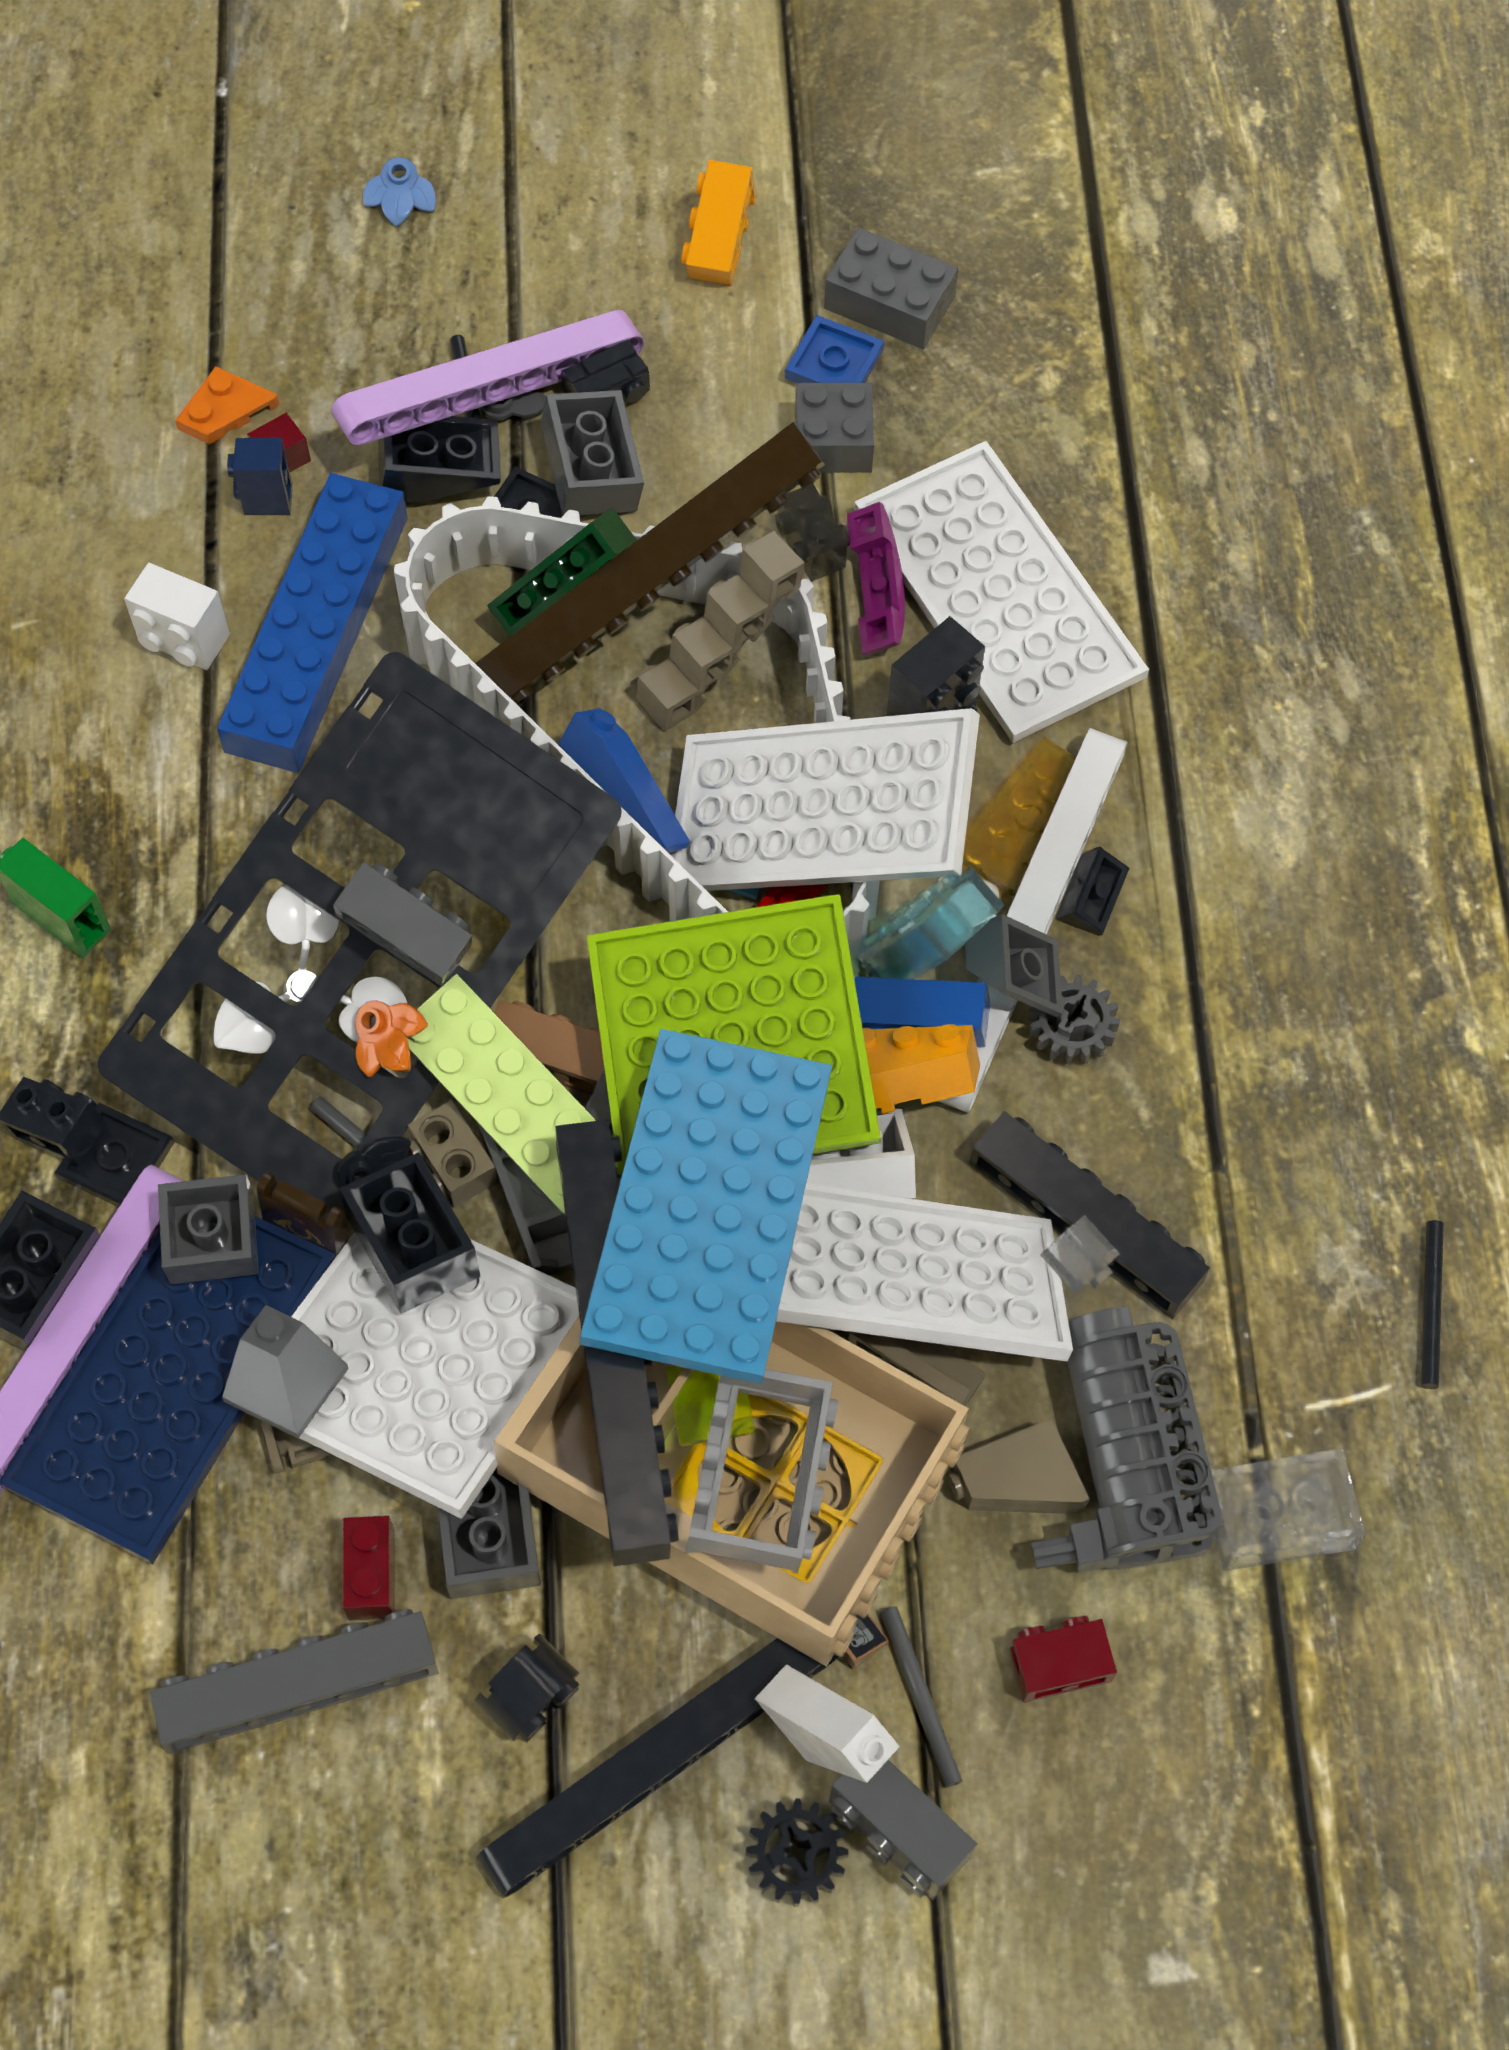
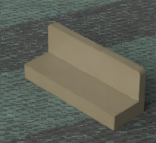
M857 1332L849 1333V1342L964 1406L967 1405L984 1380V1371L942 1344Z

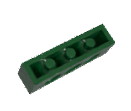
M612 508L574 535L490 602L487 607L507 634L512 636L628 548L637 539L614 508Z

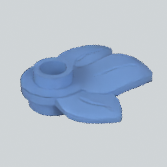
M396 157L387 161L382 168L381 174L369 180L364 188V206L377 207L381 205L385 217L394 227H399L407 219L413 207L429 213H433L435 210L436 196L432 184L418 176L413 162L403 157ZM399 170L406 172L401 178L393 176V173Z

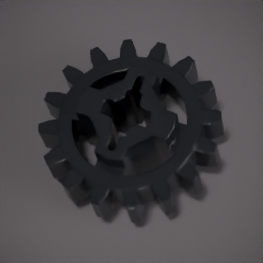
M795 1798L793 1810L787 1811L782 1802L779 1801L776 1803V1816L772 1818L763 1811L760 1814V1820L764 1828L762 1830L751 1828L749 1831V1836L758 1842L757 1845L746 1847V1856L757 1858V1862L749 1867L750 1876L762 1874L764 1878L759 1884L761 1892L768 1890L771 1886L776 1889L774 1902L780 1903L785 1894L792 1895L793 1906L799 1907L801 1895L807 1894L813 1904L818 1903L819 1888L822 1887L830 1894L835 1889L830 1879L831 1875L836 1877L844 1876L845 1869L836 1861L848 1858L849 1849L837 1847V1843L845 1837L846 1833L844 1829L832 1831L830 1827L835 1820V1815L830 1813L823 1819L819 1817V1803L814 1802L809 1811L802 1810L800 1798ZM796 1821L808 1823L819 1831L812 1834L798 1828ZM778 1828L781 1838L779 1845L765 1854L766 1843L773 1831ZM790 1835L793 1842H796L799 1848L807 1847L809 1849L805 1852L804 1870L801 1863H798L795 1857L786 1858L785 1856L789 1853ZM829 1850L827 1865L823 1872L816 1877L813 1867L815 1859ZM781 1871L796 1877L798 1884L785 1882L775 1874Z

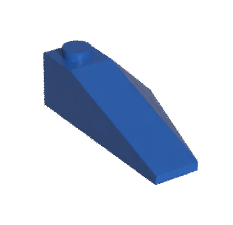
M601 708L575 712L558 745L604 791L614 797L620 806L668 853L687 848L690 844L689 838L630 737L616 723L614 716Z

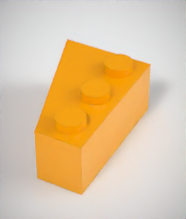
M709 160L706 172H700L697 194L701 195L698 207L693 206L691 210L689 229H693L691 242L685 241L681 263L686 264L688 277L691 279L732 286L742 250L740 244L743 231L747 232L749 219H746L749 205H754L756 200L752 167Z
M972 1025L904 1026L890 1029L863 1028L876 1109L881 1108L882 1114L894 1112V1104L920 1098L923 1105L975 1092L980 1070V1060Z

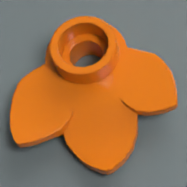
M372 1000L363 1004L355 1017V1029L359 1035L355 1053L360 1069L368 1077L376 1074L381 1065L395 1071L410 1070L411 1062L407 1037L422 1032L428 1026L425 1017L415 1007L407 1003L389 1006L382 1001ZM374 1015H375V1017H376V1023H375V1025L371 1028V1021H372V1018H373Z

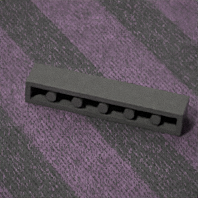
M412 1609L399 1610L387 1615L386 1621L372 1626H368L367 1622L351 1624L341 1630L342 1634L328 1639H324L321 1635L307 1637L296 1643L297 1648L280 1653L278 1649H267L251 1656L252 1661L236 1666H234L233 1662H223L207 1668L206 1675L189 1679L186 1675H181L162 1681L161 1688L149 1691L161 1746L169 1754L439 1674L422 1611L413 1613Z

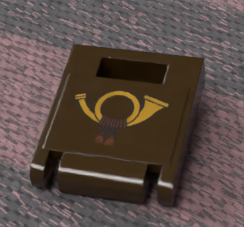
M269 1172L264 1173L256 1188L262 1219L327 1249L337 1256L348 1242L344 1210L335 1206L327 1218L324 1219L323 1216L327 1212L325 1202L282 1180L277 1184L275 1175Z

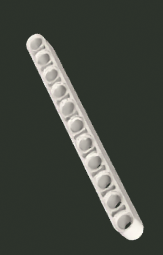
M1092 728L1088 730L1007 913L1008 917L1047 935L1126 751L1127 741ZM981 978L977 981L978 983H986ZM988 983L987 987L991 1002L986 1046L977 1047L980 1070L975 1092L938 1101L966 1113H969L1018 1002L1017 999L999 992Z

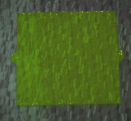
M666 1367L669 1389L684 1367ZM693 1370L673 1401V1411L680 1446L707 1442L720 1375ZM738 1392L729 1438L755 1434L748 1394Z

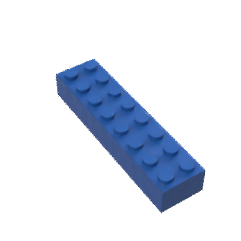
M334 473L329 474L217 727L224 753L291 772H300L408 517L402 491Z

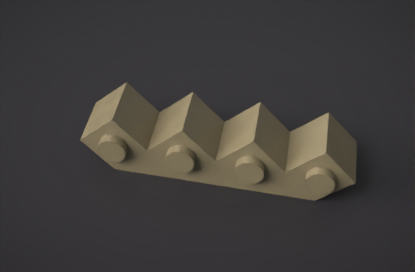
M775 530L762 538L756 537L745 545L742 549L739 574L727 581L721 580L709 589L704 616L693 623L681 625L672 634L670 658L658 665L648 666L638 676L636 700L664 732L692 716L705 703L701 696L714 681L721 683L739 662L740 659L735 655L747 640L755 642L774 620L775 617L770 613L783 596L790 600L799 590L805 563Z

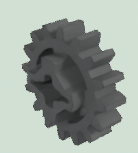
M1076 975L1074 983L1069 984L1064 976H1060L1063 1015L1055 1017L1035 1007L1030 1008L1027 1020L1033 1023L1030 1025L1029 1034L1030 1036L1040 1035L1036 1046L1039 1050L1047 1046L1051 1048L1050 1059L1054 1060L1059 1054L1065 1055L1066 1064L1071 1065L1073 1057L1079 1056L1083 1064H1087L1090 1052H1093L1094 1055L1100 1058L1104 1054L1105 1045H1113L1116 1036L1113 1032H1117L1120 1019L1114 1017L1117 1014L1118 1004H1107L1111 992L1104 990L1098 993L1096 991V980H1092L1086 986L1082 984L1081 975ZM1092 1007L1097 1011L1098 1015L1093 1012ZM1078 1012H1081L1080 1017L1077 1018L1074 1022H1071L1070 1026L1067 1028V1023L1071 1021L1073 1017L1075 1018ZM1048 1024L1054 1026L1056 1033L1051 1030Z

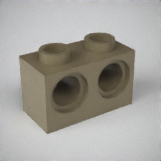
M452 1100L407 1125L411 1138V1147L409 1149L411 1155L420 1153L444 1196H447L454 1208L498 1183L495 1165ZM436 1134L448 1136V1139L442 1144L435 1145L428 1142ZM458 1167L470 1169L469 1174L463 1178H453L450 1176V1173Z

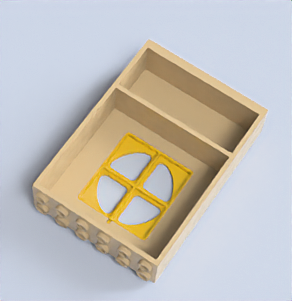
M578 1316L494 1440L495 1456L498 1463L497 1474L516 1485L520 1483L528 1488V1492L610 1539L584 1347L580 1345L581 1325L580 1317ZM776 1321L766 1369L833 1382L830 1399L838 1400V1408L834 1427L825 1426L823 1440L831 1443V1447L842 1461L851 1489V1499L845 1509L837 1510L821 1501L819 1514H810L826 1523L831 1528V1534L823 1543L813 1547L811 1560L802 1558L798 1573H793V1570L703 1552L686 1553L699 1486L698 1470L704 1460L720 1375L652 1361V1366L645 1367L647 1382L655 1381L657 1387L659 1409L651 1410L653 1425L662 1424L665 1453H658L660 1469L668 1468L672 1497L664 1498L666 1514L675 1513L678 1542H671L670 1559L651 1561L649 1563L827 1667L834 1654L842 1657L855 1634L853 1629L858 1621L856 1616L859 1615L862 1618L867 1616L878 1595L875 1592L881 1582L879 1577L885 1580L890 1577L900 1558L898 1553L904 1540L911 1541L922 1521L920 1516L926 1506V1502L932 1505L943 1486L944 1480L942 1479L948 1466L953 1468L959 1460L966 1445L964 1441L970 1431V1427L965 1425L969 1408L826 1328ZM738 1392L732 1424L751 1418L771 1417L793 1422L796 1424L798 1431L777 1465L772 1469H765L727 1447L724 1465L756 1483L760 1488V1492L736 1530L727 1531L714 1520L713 1532L751 1539L775 1500L783 1499L793 1505L796 1486L790 1483L789 1476L802 1455L810 1406Z

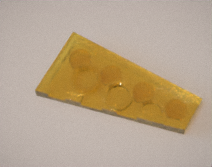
M1044 736L966 830L962 864L1014 898L1076 757Z

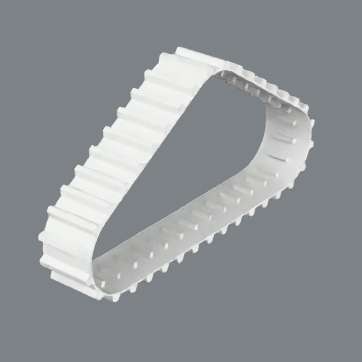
M487 497L482 506L469 507L462 510L452 503L443 506V518L434 522L427 529L413 528L410 531L408 539L411 551L408 560L395 564L394 568L410 659L419 665L427 664L430 668V673L602 789L430 620L427 612H423L426 609V601L431 593L446 579L460 571L477 566L497 564L532 570L585 528L588 523L580 522L579 512L574 510H568L562 518L542 515L539 513L538 503L527 502L521 510L501 507L498 497ZM650 525L643 534L631 533L638 540L655 526ZM731 541L721 553L706 563L701 558L689 567L693 573L675 587L669 582L657 591L660 596L706 605L707 592L715 583L721 580L727 581L739 574L742 556L741 543ZM802 579L801 586L790 600L783 596L770 613L775 617L772 622L783 628L799 647V662H805L807 668V697L813 696L815 703L814 723L850 720V717L842 716L844 692L842 682L834 681V648L826 647V614L813 612L814 586L809 579ZM621 807V818L602 845V847L609 845L614 850L615 868L621 875L635 871L642 878V895L649 902L662 898L669 905L670 921L728 912ZM880 881L853 882L852 903L843 910L851 957L860 958L865 951L868 920L876 918Z

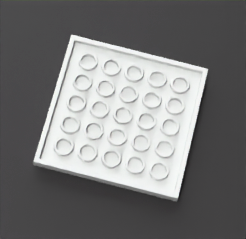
M354 1232L292 1315L293 1318L303 1322L348 1364L349 1368L299 1438L462 1519L498 1466L494 1440L579 1316L576 1288L471 1240L476 1250L481 1277L400 1314Z

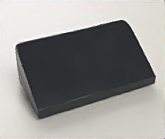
M1100 846L1084 852L1080 857L1056 919L1097 936L1103 935L1130 868Z

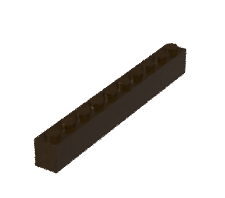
M792 422L475 664L519 705L534 693L531 687L542 678L547 683L565 670L563 662L574 654L579 659L597 646L594 641L596 637L604 631L611 635L622 628L629 621L626 615L636 607L643 611L660 598L657 591L669 582L675 587L693 573L689 567L701 558L705 563L710 561L725 549L721 543L735 534L737 538H740L757 525L754 520L755 517L766 509L771 514L789 501L786 494L799 485L803 490L822 476L819 469L825 465L798 426Z

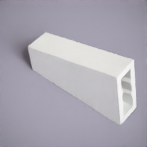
M785 1665L755 1698L805 1760L867 1783L899 1748V1745L873 1714L788 1665Z

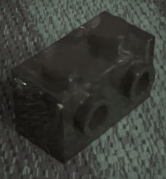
M813 483L803 490L799 488L787 493L789 501L779 508L778 513L774 515L775 523L779 533L785 536L791 549L804 561V571L812 582L846 568L847 547L850 546L849 535L842 524L837 525L834 520L833 510L828 498L825 495L820 496Z

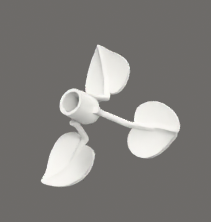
M283 884L275 892L268 904L266 919L270 932L282 943L293 945L302 942L297 971L284 983L283 995L278 996L283 1001L293 1006H298L318 980L315 974L306 970L310 941L314 943L328 942L333 938L339 921ZM376 976L365 978L353 987L351 998L343 996L339 1003H344L347 1006L341 1012L338 1022L339 1027L349 1039L356 1043L358 1042L359 1035L355 1029V1017L360 1007L366 1002L378 1000L389 1006L407 1003L401 989L392 981ZM257 982L258 984H260L261 986H263L265 989H267L268 991H270V989L268 988L267 985H265L264 983H261V982ZM225 999L215 1020V1047L249 1054L267 1052L276 1039L275 1032ZM374 1015V1017L372 1018V1021H371V1028H372V1027L375 1025V1023H376V1017H375V1015Z

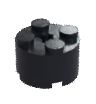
M540 1633L534 1637V1644L537 1647L533 1651L525 1645L491 1679L488 1684L491 1686L489 1691L492 1694L486 1699L479 1693L474 1700L513 1742L521 1737L528 1743L546 1724V1718L543 1716V1713L553 1703L559 1709L562 1708L579 1690L580 1684L575 1680L579 1672Z

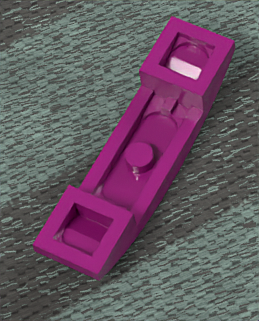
M880 501L847 514L850 549L859 556L865 616L858 618L861 651L864 656L900 645L904 629L905 596L900 558L886 509Z

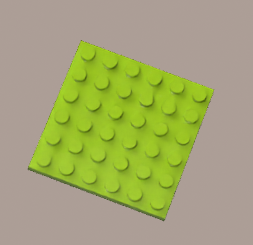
M840 894L587 935L613 1134L619 1135L622 1161L617 1162L619 1175L623 1174L660 1029L832 1065L813 1154L881 1143Z

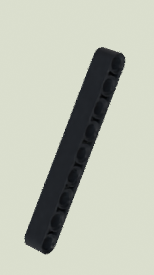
M776 1638L497 1838L476 1856V1860L502 1898L509 1897L762 1715L765 1711L755 1698L785 1665L792 1667L809 1678H813L827 1667ZM834 1654L827 1667L830 1664H832L839 1656Z

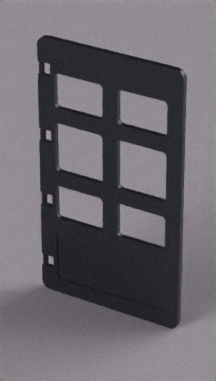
M398 652L389 653L380 660L359 693L336 722L290 787L286 796L258 832L212 897L208 906L195 921L98 1060V1070L106 1080L258 1182L265 1172H269L276 1176L277 1184L282 1180L325 1202L327 1212L323 1216L324 1219L327 1218L335 1206L344 1210L345 1219L347 1218L339 1190L343 1186L338 1177V1167L343 1159L272 1113L269 1109L270 1101L302 1056L309 1055L380 1102L383 1106L382 1113L356 1150L365 1151L374 1140L379 1138L402 1137L408 1129L407 1125L413 1122L439 1084V1081L419 1060L404 1078L394 1076L381 1066L376 1074L368 1077L357 1064L356 1049L329 1032L325 1027V1023L370 957L379 950L386 952L440 989L441 987L338 918L333 904L345 888L293 853L292 847L320 806L326 800H334L402 846L405 850V855L393 873L398 877L396 879L398 885L409 892L412 887L419 889L430 872L438 871L509 919V929L479 972L470 973L458 965L447 980L448 982L457 974L489 1008L492 1007L618 824L622 813L621 806L614 797L422 666ZM373 693L381 698L383 702L371 719L358 711L370 694ZM299 799L308 805V808L294 826L283 817L294 801ZM270 879H278L349 928L348 937L298 1006L289 1005L219 957L220 948ZM223 906L233 914L218 934L208 927L207 924L219 907ZM198 983L205 984L272 1029L276 1034L275 1041L241 1087L232 1086L162 1038V1030L193 986ZM145 1014L156 1021V1023L144 1040L140 1042L129 1034ZM358 1171L353 1176H362L367 1172Z

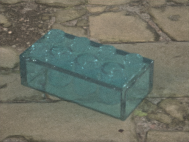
M972 867L963 871L961 876L948 874L940 881L936 880L926 890H921L912 899H907L890 914L891 919L884 925H879L865 937L862 942L867 947L856 957L874 977L915 979L948 960L1005 905Z

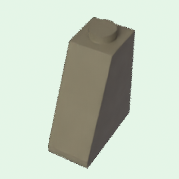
M1052 1418L961 1454L956 1465L953 1468L951 1467L952 1473L948 1474V1481L957 1500L963 1498L968 1510L1078 1514L1085 1511L1089 1502V1496Z

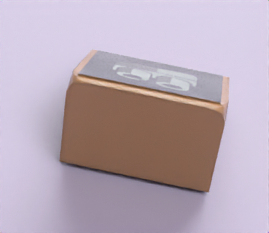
M869 1613L865 1618L859 1615L856 1616L858 1621L853 1629L855 1634L843 1655L853 1670L890 1642Z

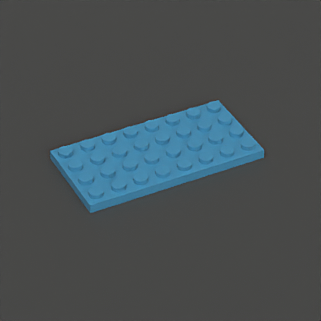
M660 1029L583 1323L580 1345L762 1384L832 1065Z

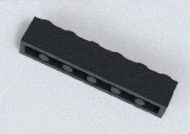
M1004 1111L972 1147L969 1163L1037 1216L1051 1219L1054 1229L1173 1320L1204 1283L1210 1267L1205 1264L1202 1255L1193 1248L1183 1247L1173 1240L1169 1231L1159 1222L1154 1220L1148 1221L1136 1211V1207L1128 1198L1121 1194L1114 1195L1102 1186L1100 1178L1091 1170L1086 1168L1080 1169L1068 1160L1067 1154L1061 1147L1052 1142L1047 1144L1034 1134L1035 1132L1031 1125L1020 1117L1013 1118Z

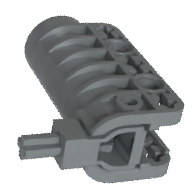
M1129 1307L1099 1310L1069 1321L1073 1351L1067 1361L1099 1509L1097 1510L1096 1520L1070 1524L1069 1536L1031 1543L1036 1570L1069 1563L1076 1564L1077 1573L1105 1567L1109 1570H1122L1193 1558L1205 1554L1213 1543L1215 1532L1221 1521V1510L1176 1331L1170 1325L1163 1322L1133 1326ZM1153 1334H1159L1161 1340L1170 1341V1344L1166 1346L1149 1343ZM1158 1361L1165 1362V1365L1159 1366L1154 1370H1151L1150 1365L1158 1366ZM1160 1378L1161 1384L1170 1381L1172 1386L1159 1385L1155 1387V1383ZM1160 1407H1176V1411L1173 1414H1171V1410H1167L1166 1412L1162 1413ZM1177 1423L1181 1424L1182 1428L1174 1427L1173 1433H1167L1166 1430L1171 1428V1426ZM1179 1445L1185 1446L1186 1449L1181 1450L1179 1454L1171 1455L1170 1451H1178ZM1179 1465H1181V1469L1184 1468V1467H1186L1187 1465H1190L1192 1471H1190V1470H1178V1471H1176V1468H1177ZM1180 1480L1190 1481L1193 1485L1183 1484ZM1180 1494H1182V1495H1195V1494H1196V1497H1195L1193 1500H1192L1191 1497H1189V1498H1187L1186 1500L1183 1501V1500L1181 1499V1495H1180ZM1197 1508H1201L1202 1514L1194 1513V1521L1189 1522L1187 1517L1191 1516ZM1200 1540V1545L1193 1546V1541Z

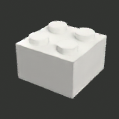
M147 563L124 598L139 643L150 651L158 652L160 650L167 653L185 666L191 667L195 665L208 670L230 635L218 591L152 563Z

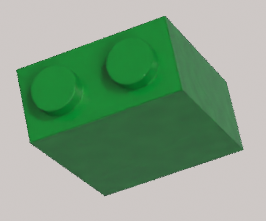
M24 837L14 846H10L0 855V880L11 903L82 959L111 931L96 893Z

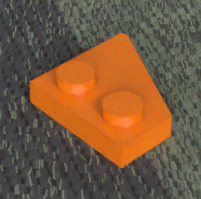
M215 366L176 418L175 422L178 430L211 444L224 437L228 431L238 429L251 422L249 416L265 407H268L270 411L275 409L279 405V399L276 393Z

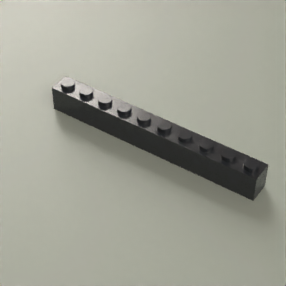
M608 1119L555 1126L556 1149L581 1331L622 1175H616L615 1162L622 1161L619 1135L611 1136ZM583 1346L613 1566L670 1559L671 1542H678V1529L675 1513L666 1514L664 1498L672 1497L668 1468H659L658 1453H665L662 1424L653 1425L651 1410L659 1409L657 1387L655 1381L647 1382L645 1367L652 1366V1360Z

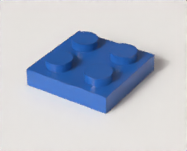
M816 315L785 369V379L795 383H866L884 351V340Z

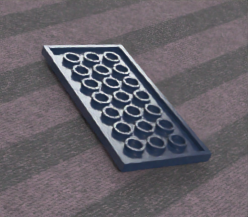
M255 1216L259 1274L171 1284L162 1269L159 1230L0 1479V1485L13 1494L153 1565L245 1414L244 1411L225 1403L222 1398L241 1337L265 1305L292 1317L336 1258L335 1253Z

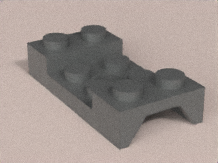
M478 1124L488 1156L495 1165L496 1174L520 1234L521 1243L530 1267L547 1275L573 1267L565 1215Z

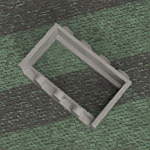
M765 1369L762 1384L720 1375L686 1553L703 1552L793 1570V1573H798L802 1558L811 1560L816 1531L807 1530L810 1514H819L824 1488L815 1485L817 1471H826L831 1443L823 1442L825 1426L834 1427L838 1408V1400L830 1399L833 1382ZM738 1392L810 1406L786 1546L712 1531Z

